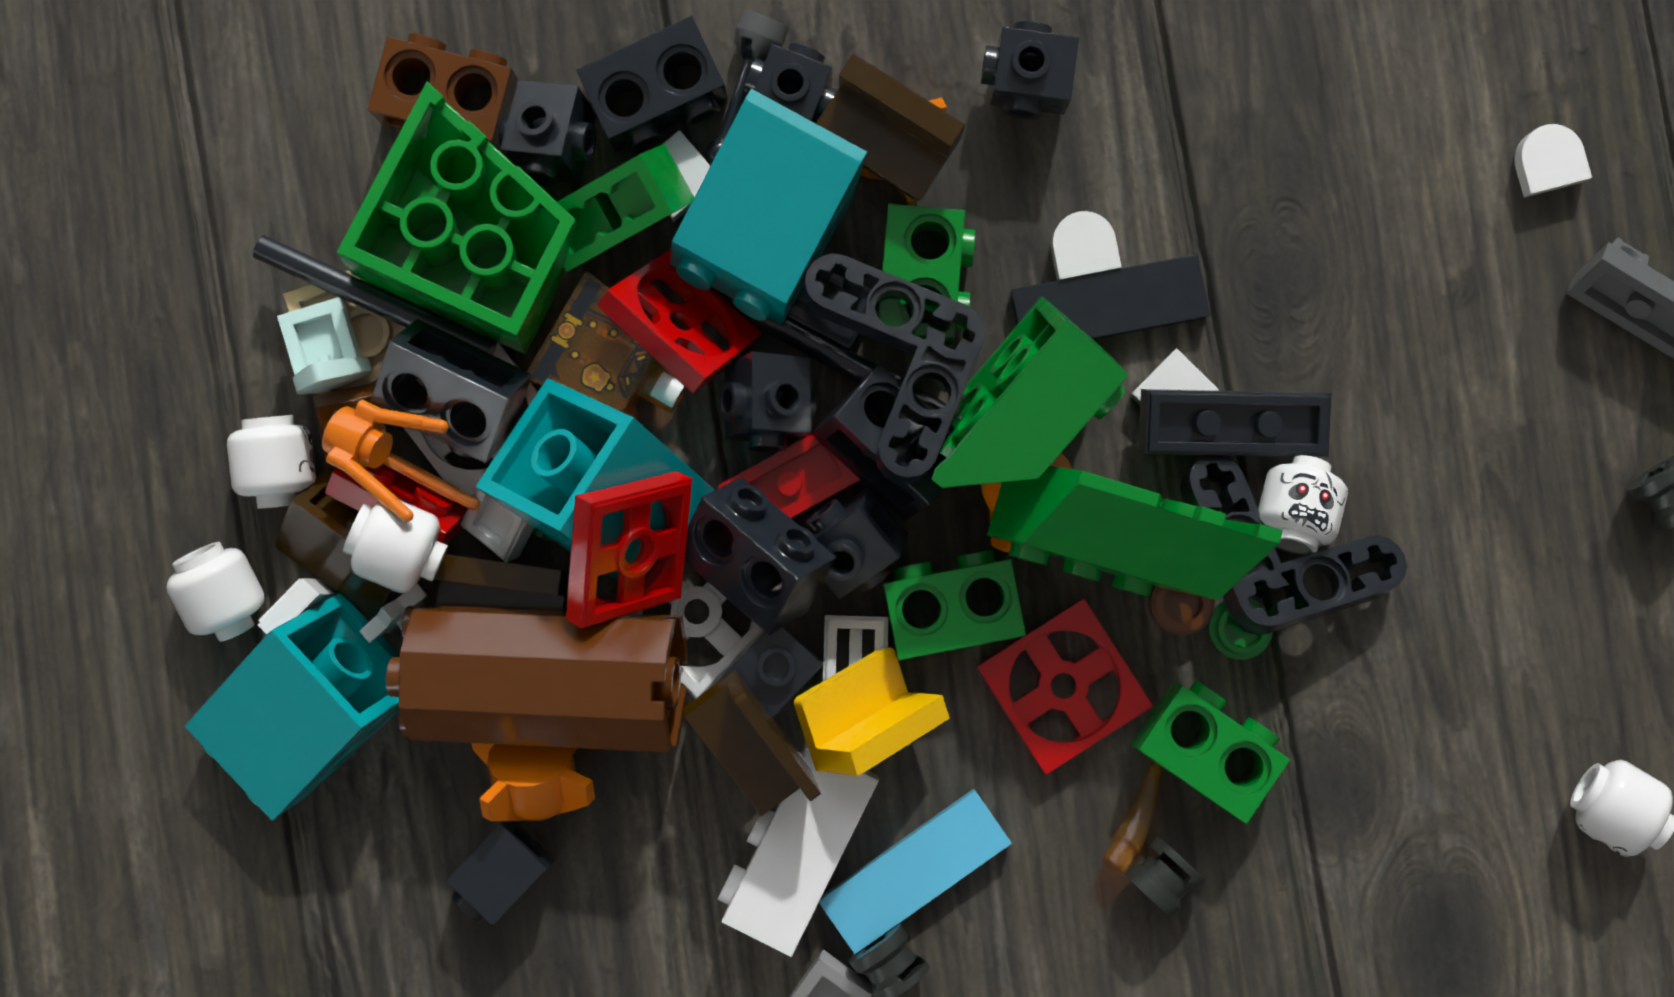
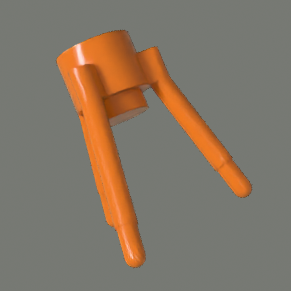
M360 400L355 409L348 406L340 408L329 420L322 438V448L328 454L326 462L345 471L402 521H412L414 517L413 512L364 468L376 469L383 464L470 510L479 508L480 501L477 498L390 452L393 437L390 433L386 432L384 424L445 433L449 428L447 421L382 409L365 400Z

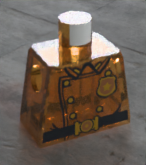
M585 271L527 370L528 373L533 374L530 381L542 387L546 379L549 378L629 416L641 397L671 414L681 401L687 388L599 309L597 304L609 288L594 275Z

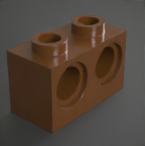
M409 34L408 41L387 36L367 110L382 125L402 129L420 93L417 95H405L403 93L404 82L415 71H429V83L444 97L445 101L467 122L473 123L487 136L488 141L502 153L498 138L499 127L502 118L510 113L519 80L512 68L506 67L507 60L497 54L479 49H471L469 57L445 51L447 46L445 43L421 34ZM477 86L492 88V97L487 106L478 111L464 109L463 102L468 91Z

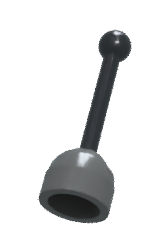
M741 11L735 28L734 42L739 53L744 58V63L718 137L711 141L707 147V156L711 162H713L745 98L743 89L754 60L757 58L765 61L772 44L780 47L784 45L789 28L774 19L750 11Z

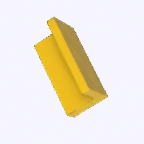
M887 647L879 648L794 699V706L815 770L835 774L859 776L950 719L943 695L908 692L896 652L893 648Z

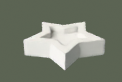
M416 584L411 591L403 593L397 599L383 606L378 614L359 632L371 643L384 633H391L397 626L402 630V618L406 607L423 606L425 604L423 599L427 596L426 593Z

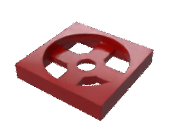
M668 250L609 288L597 306L694 394L726 369L733 360L740 358L749 351L761 337L762 333L713 288L701 290L684 281L677 274L676 267L670 264L671 250ZM659 280L664 281L685 303L680 305L670 302L652 284ZM643 308L652 315V322L645 314ZM669 316L680 320L688 328V331L676 327L671 322ZM705 321L711 324L729 341V348L725 351L722 350L702 331L701 324Z
M675 471L575 496L566 620L582 629L681 599L692 489L691 477ZM658 501L664 513L666 528L653 531L649 529L651 504ZM624 510L622 532L617 536L615 542L600 545L602 519L608 513ZM639 539L641 542L639 554L634 560L627 562L625 553L629 544L633 540ZM653 567L649 575L645 578V574ZM613 571L619 572L617 598H598L596 596L598 576Z
M1084 598L1079 599L1026 633V636L1018 638L976 665L979 673L1045 775L1153 707ZM1055 631L1079 632L1091 637L1098 648L1073 663L1060 658L1047 636ZM1025 650L1040 674L1037 680V687L1013 702L1009 692L1010 674L1018 655ZM1113 670L1119 680L1117 703L1112 714L1100 720L1086 698L1088 685ZM1061 673L1071 675L1076 685L1073 694L1067 698H1059L1051 690L1053 678ZM1050 709L1064 711L1079 735L1070 741L1049 740L1035 734L1028 723Z

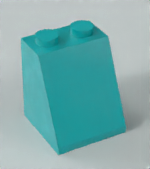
M751 89L672 240L670 264L676 267L677 274L690 285L701 290H709L710 287H713L733 298L732 302L735 307L745 315L759 321H765L768 317L782 325L804 287L808 268L813 261L822 256L853 203L867 151Z
M549 378L546 379L475 486L569 552H571L576 495L678 471L692 478L689 526L701 498L715 491L634 417ZM658 501L652 502L649 529L656 531L666 528L665 517ZM624 510L608 513L602 519L600 545L615 542L617 536L622 532ZM639 539L633 540L629 544L625 553L627 562L634 560L641 549ZM653 567L645 574V578L649 575ZM613 571L603 574L618 582L619 572Z
M340 593L272 629L185 725L186 729L203 746L206 753L222 766L246 792L248 798L259 806L271 821L309 796L399 711V697H390L387 693L386 672L390 659L392 657H400V655L382 635L371 643L364 638L359 631L369 621Z

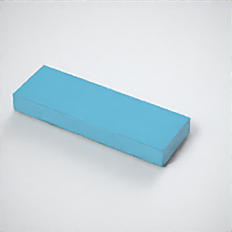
M972 789L823 894L819 904L851 950L856 954L1011 845L1012 842L975 789Z

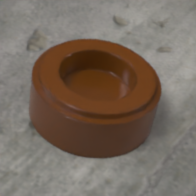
M1156 586L1152 587L1148 597V609L1151 618L1162 630L1172 634L1190 635L1196 633L1208 624L1214 613L1215 599Z

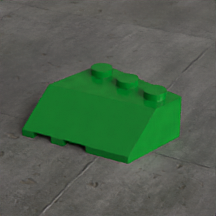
M426 82L336 253L352 275L526 355L555 297L577 223L573 216L519 166L512 164L488 141L487 136L473 123L467 122L445 101L444 97L430 83Z
M1041 296L1020 323L1016 325L968 381L950 424L955 429L943 442L940 451L946 459L935 468L932 480L940 487L945 488L1039 479L1093 416L1097 419H1102L1117 405L1125 392V388L1121 383L1129 374L1096 341Z
M1049 466L1039 479L1001 483L987 536L1012 543L1008 555L1018 559L1047 566L1049 556L1051 555L1064 559L1062 572L1099 582L1102 571L1115 575L1112 587L1130 593L1149 597L1152 586L1219 600L1280 543L1283 531L1262 524L1226 520V513L1174 500H1162V495L1082 470Z

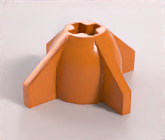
M471 743L473 751L488 766L492 787L479 798L482 816L490 821H543L553 816L588 806L595 799L593 780L576 773L574 753L577 748Z

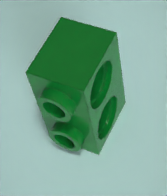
M665 144L639 154L557 202L576 219L577 223L564 264L566 272L692 203L694 196Z
M888 204L882 271L970 306V292L959 291L960 267L972 268L975 247V229L964 228L965 210ZM924 230L935 231L944 238L947 251L939 258L924 259L913 250L911 245L912 238ZM894 296L885 297L879 301L878 318L887 326H903L910 321L911 317L906 310V301ZM920 323L914 336L923 339L928 326L945 334L944 345H951L955 338V329L964 330V327L952 323L948 331H942L930 326L929 323Z
M993 549L957 556L958 569L933 574L931 562L894 568L895 581L883 583V589L897 659L903 660L1026 636L1011 559L996 562ZM980 578L993 581L1000 591L998 607L995 611L985 616L973 613L966 603L968 587L972 582ZM917 590H925L931 593L938 603L936 619L930 625L922 628L909 625L902 613L905 598Z
M1195 680L1189 689L1181 684L1172 682L1130 745L1226 812L1247 824L1291 760L1275 749L1280 738L1250 717H1247L1241 726L1221 711L1227 704V701ZM1193 711L1200 720V733L1192 743L1183 746L1177 745L1171 735L1172 722L1180 713ZM1238 748H1247L1253 759L1252 770L1245 779L1231 782L1225 773V761L1232 751Z

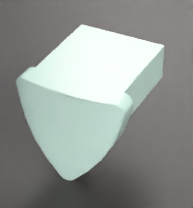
M337 297L277 316L294 371L293 382L297 394H316L337 389L361 380L372 373L369 359L362 358L345 300Z

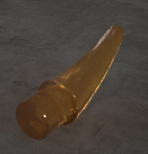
M1153 763L1148 766L1139 793L1126 818L1113 835L1114 841L1102 859L1107 866L1119 873H1125L1134 856L1141 853L1146 841L1159 791L1161 767L1158 764Z

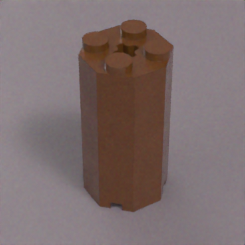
M427 605L424 607L407 606L402 618L403 643L400 657H392L387 666V693L390 697H399L400 731L402 736H408L409 740L669 753L672 750V746L676 747L679 744L684 718L682 708L686 706L687 687L684 684H680V666H687L688 646L683 616L628 614L581 629L566 620L567 611Z

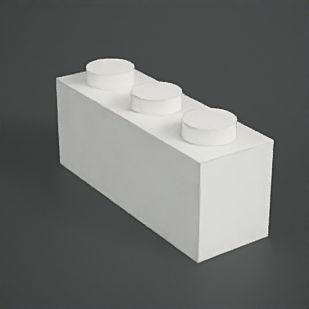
M808 746L804 754H799L810 767L822 794L810 802L802 790L799 789L779 803L775 812L770 810L763 816L759 814L746 841L757 848L746 870L734 865L717 899L728 905L722 918V923L792 957L879 781L878 775L869 770L859 776L816 771Z

